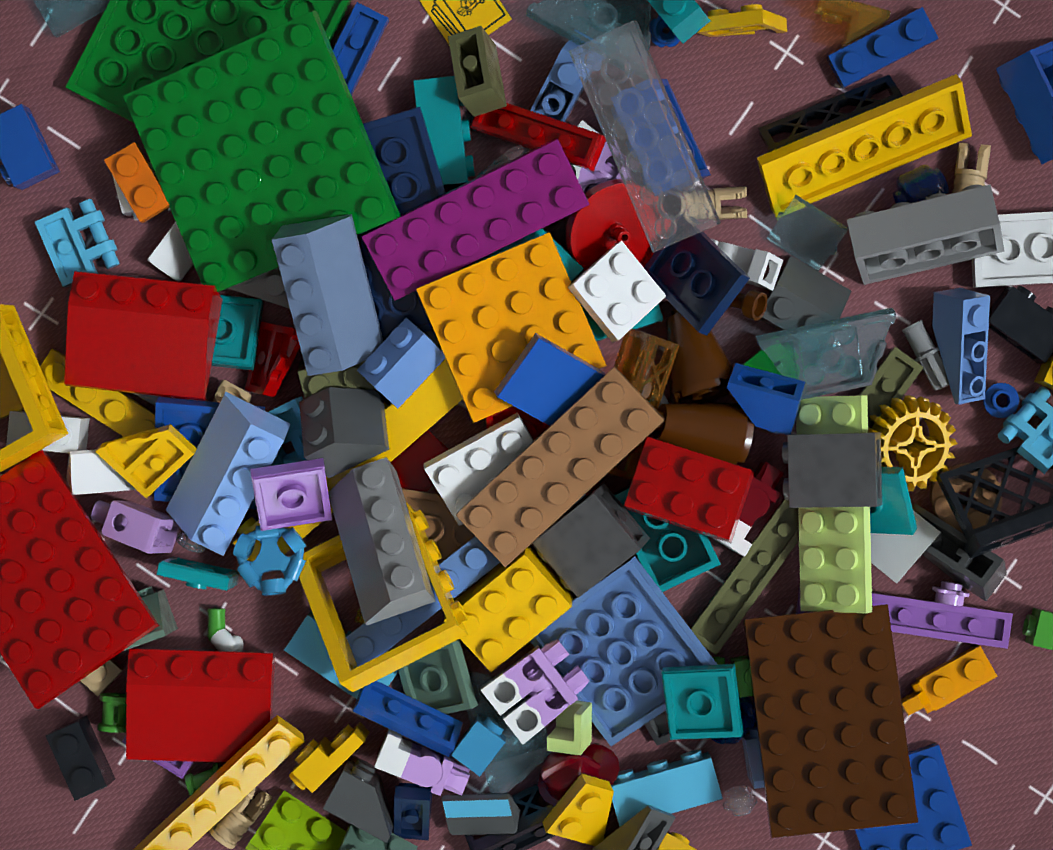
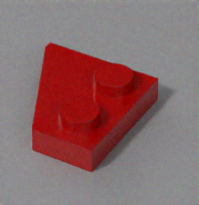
M260 322L254 370H249L245 386L246 391L275 397L300 348L296 329Z

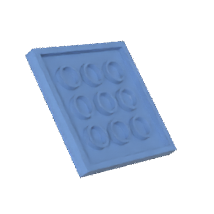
M635 556L616 568L579 598L575 597L572 601V607L530 641L534 647L538 645L542 648L547 643L558 639L569 653L566 658L555 665L558 672L563 677L578 665L590 680L582 691L576 694L578 697L577 701L592 703V722L610 746H613L666 711L661 674L663 667L718 665Z

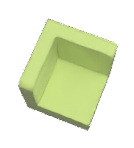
M575 701L556 717V727L547 737V751L582 755L592 742L591 702Z

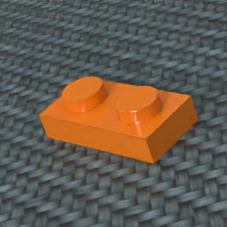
M136 142L104 159L141 223L170 208V204L166 200L157 176Z

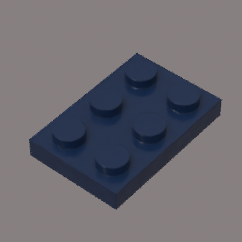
M685 216L679 218L644 267L665 293V298L699 333L706 336L750 279L691 219Z

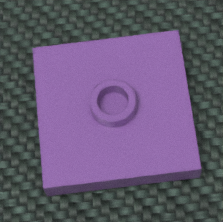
M323 458L250 469L261 531L332 520Z

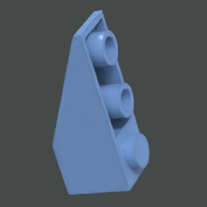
M570 38L561 49L530 111L566 122L602 54Z
M964 288L934 292L932 328L954 402L958 405L984 400L986 390L990 295Z

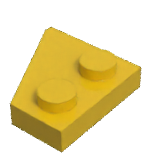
M759 4L741 6V12L729 13L727 9H716L707 12L710 22L697 33L708 37L754 35L755 31L771 29L776 31V33L787 32V18L764 10L762 5Z
M170 424L104 442L97 448L96 453L141 495L147 498L195 454L197 448Z
M581 773L542 822L546 833L593 846L601 843L604 840L614 793L610 782Z

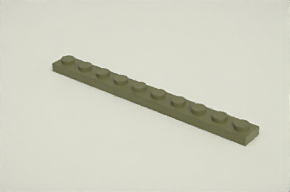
M892 347L858 394L867 395L868 427L870 428L874 425L870 416L876 415L880 417L881 415L879 405L885 404L891 408V399H901L924 368L897 347ZM783 498L752 541V546L746 556H742L690 627L702 645L715 655L720 651L799 541L798 508H789V500Z

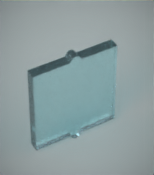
M795 195L785 211L778 213L776 217L778 221L766 239L819 271L830 254H836L838 250L837 245L848 231V227Z

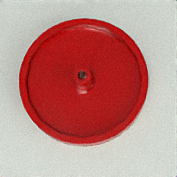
M625 179L605 181L588 190L585 196L590 205L570 214L567 221L566 243L569 254L584 268L583 271L585 272L615 243L622 240L639 263L645 267L667 235L666 214L659 199L641 184Z

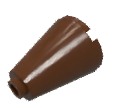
M676 308L671 311L672 315L666 319L669 386L672 404H682V400L689 399L691 403H706L729 395L730 392L727 386L733 367L712 330L707 336L699 333Z
M738 403L662 404L657 411L664 418V421L653 431L655 439L735 465L737 462H745L752 444L754 424L747 422V414Z

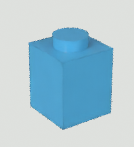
M477 716L456 744L451 756L480 777L506 743V736L502 734L504 728L490 717H487L484 721Z

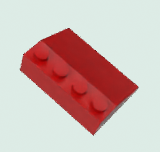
M74 271L67 313L64 384L72 387L205 401L223 300L216 287L213 285Z
M129 649L126 684V760L226 763L272 720L275 656L273 653Z

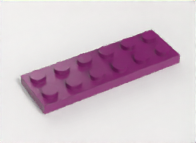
M555 138L400 215L401 217L362 234V239L395 301L416 291L421 286L469 265L590 204L558 138Z

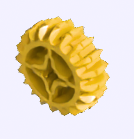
M905 395L903 401L899 398H892L891 408L885 404L879 405L881 415L880 417L871 415L870 418L874 425L872 428L868 427V433L881 432V467H893L888 451L891 450L896 453L899 467H903L908 491H914L915 486L927 489V479L933 482L937 481V472L939 470L943 472L948 471L947 466L944 464L946 459L955 458L953 453L949 452V448L958 443L949 436L956 429L948 423L951 417L941 411V406L934 402L930 403L927 398L920 396L916 399L911 395ZM919 417H922L926 422L929 436L923 435L922 426L919 425Z

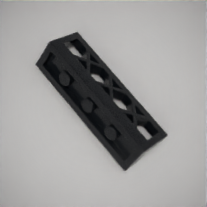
M887 75L758 128L760 137L768 151L771 152L898 99L903 95L890 75ZM886 89L891 95L881 100L871 99L874 94ZM847 105L857 106L854 111L847 114L838 112L840 108ZM815 118L824 120L822 124L815 127L805 126L808 121ZM781 132L791 133L788 138L776 143L771 137Z
M538 783L511 796L516 805L524 809L518 821L517 832L514 834H487L475 840L474 835H465L469 849L527 850L556 836L546 833L542 823L555 806L551 804L545 807L535 805L541 795Z

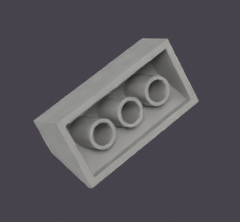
M991 184L985 186L970 185L961 192L948 195L938 193L929 196L924 201L912 204L901 202L887 210L879 212L864 211L857 214L854 218L847 219L855 260L864 285L1005 252Z
M387 457L352 469L328 494L363 619L367 626L436 601L397 471Z

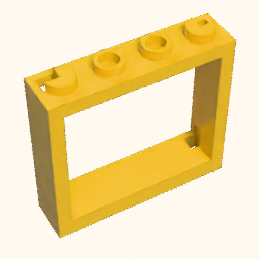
M0 304V353L33 431L0 449V472L68 435V431L14 305Z
M407 502L425 568L447 619L446 623L357 666L321 573L346 560L340 535L310 549L303 555V560H306L299 579L339 683L351 692H355L468 635L463 623L468 620L467 615L460 602H454L450 592L455 589L454 584L447 571H441L437 561L442 558L441 553L434 540H428L425 530L429 528L428 522L421 510L415 511Z

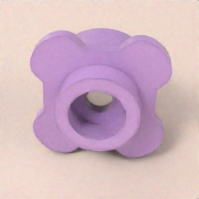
M941 581V587H932V590L936 592L935 602L947 605L963 606L964 597H969L970 593L962 591L963 584Z

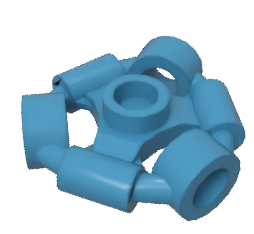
M259 525L256 526V530L240 535L235 544L233 555L236 556L239 564L237 571L250 588L254 586L264 596L286 593V589L293 581H298L306 563V560H303L304 548L307 545L293 527L261 531ZM281 536L293 550L294 555L288 557L281 552L277 544ZM256 540L260 541L261 549L257 558L254 561H247L254 549ZM269 571H282L284 578L262 581V575Z

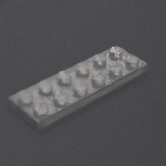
M633 20L569 50L652 252L661 250L721 224L638 22Z

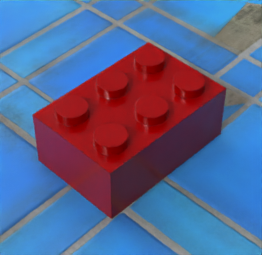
M647 437L624 506L629 511L731 544L754 474L751 469Z

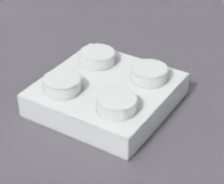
M622 240L615 243L567 287L612 343L619 341L666 297L665 293Z

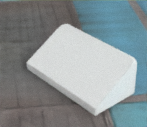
M175 222L147 261L175 281L181 282L193 266V262Z
M97 449L69 452L66 478L73 495L136 490L96 453Z

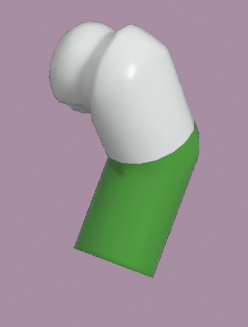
M208 608L209 641L220 652H241L244 646L243 639L240 636H232L225 629V608Z

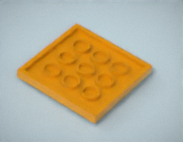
M550 232L416 289L473 423L512 407L511 404L498 398L494 391L535 333L598 369L607 366L580 302L567 288L571 281Z

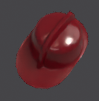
M597 744L589 745L581 756L552 752L545 759L542 770H540L538 780L539 793L544 801L556 806L581 773L609 781L612 785L617 779L620 770L619 760L612 750Z

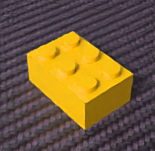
M529 545L508 566L504 567L499 563L454 600V602H460L468 619L463 622L468 635L460 639L484 666L492 672L572 607L573 592L563 586L557 574Z

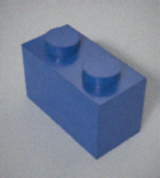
M20 104L0 114V159L3 163L0 165V172L8 185L13 184L14 187L24 190L60 172L30 108Z

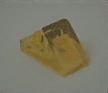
M817 0L814 13L822 15L821 20L828 23L842 24V21L847 22L841 45L842 49L882 26L889 19L891 11L852 0Z

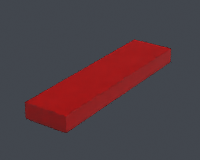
M506 103V107L475 116L470 125V128L476 132L529 150H533L558 138L570 164L593 172L607 140L602 134Z

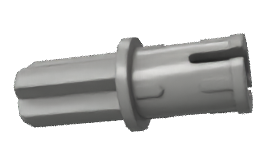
M920 320L903 329L902 332L905 334L917 357L915 361L924 367L923 371L932 388L936 391L948 386L949 382L945 368L938 353L940 350L932 342L923 325V321Z

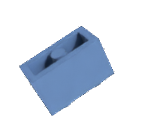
M405 318L357 371L398 409L444 361L445 357L443 352L419 328Z

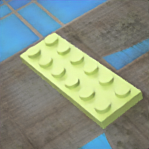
M867 395L802 397L796 418L797 434L868 433ZM870 507L798 508L801 611L819 612L833 610L839 613H871Z

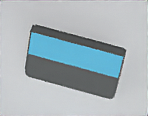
M509 793L442 796V805L451 835L514 834L517 832L520 809Z

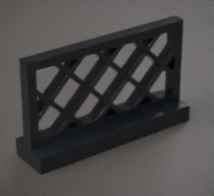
M1020 446L944 472L936 478L967 540L964 548L970 559L1053 529V485L1036 478L1038 469L1034 465L1030 475L1012 467L1014 459L1022 456L1017 452ZM991 467L1004 473L999 486L981 479L985 468ZM1009 475L1027 483L1023 496L1004 488ZM960 478L972 483L968 497L956 493L950 481ZM1032 485L1050 492L1047 503L1040 504L1028 499ZM977 486L996 494L992 507L973 500ZM1001 496L1020 504L1016 514L1010 516L997 510ZM969 508L988 515L984 526L973 529L967 517Z

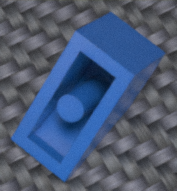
M735 363L727 389L755 427L766 429L775 434L791 435L797 418L805 381Z

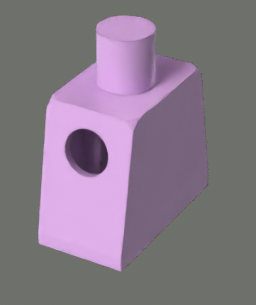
M98 500L91 513L93 521L104 524L102 535L148 554L172 553L180 530L179 525L170 515L131 501L113 500L109 504Z

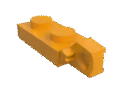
M975 645L916 678L917 681L911 684L914 692L901 699L902 708L908 716L922 708L928 714L934 710H939L998 676L981 646Z

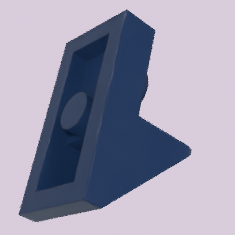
M399 783L395 787V835L404 839L429 841L433 795L430 792L431 787H423L411 783Z

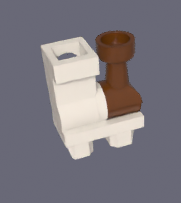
M711 239L750 277L747 284L773 291L783 263L782 259L767 251L748 249ZM769 264V273L767 277L763 279L767 265ZM750 290L747 294L739 292L729 307L741 309L744 317L757 321L762 318L766 311L767 295L756 290Z

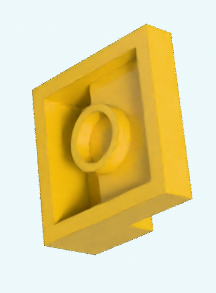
M359 722L354 728L348 724L336 735L332 743L326 737L319 743L312 739L294 759L298 764L289 774L290 779L300 789L304 790L307 788L313 793L365 742L369 731Z

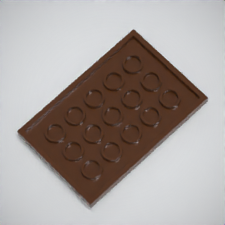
M888 604L872 606L871 613H839L829 610L745 619L744 629L770 837L780 838L918 823Z

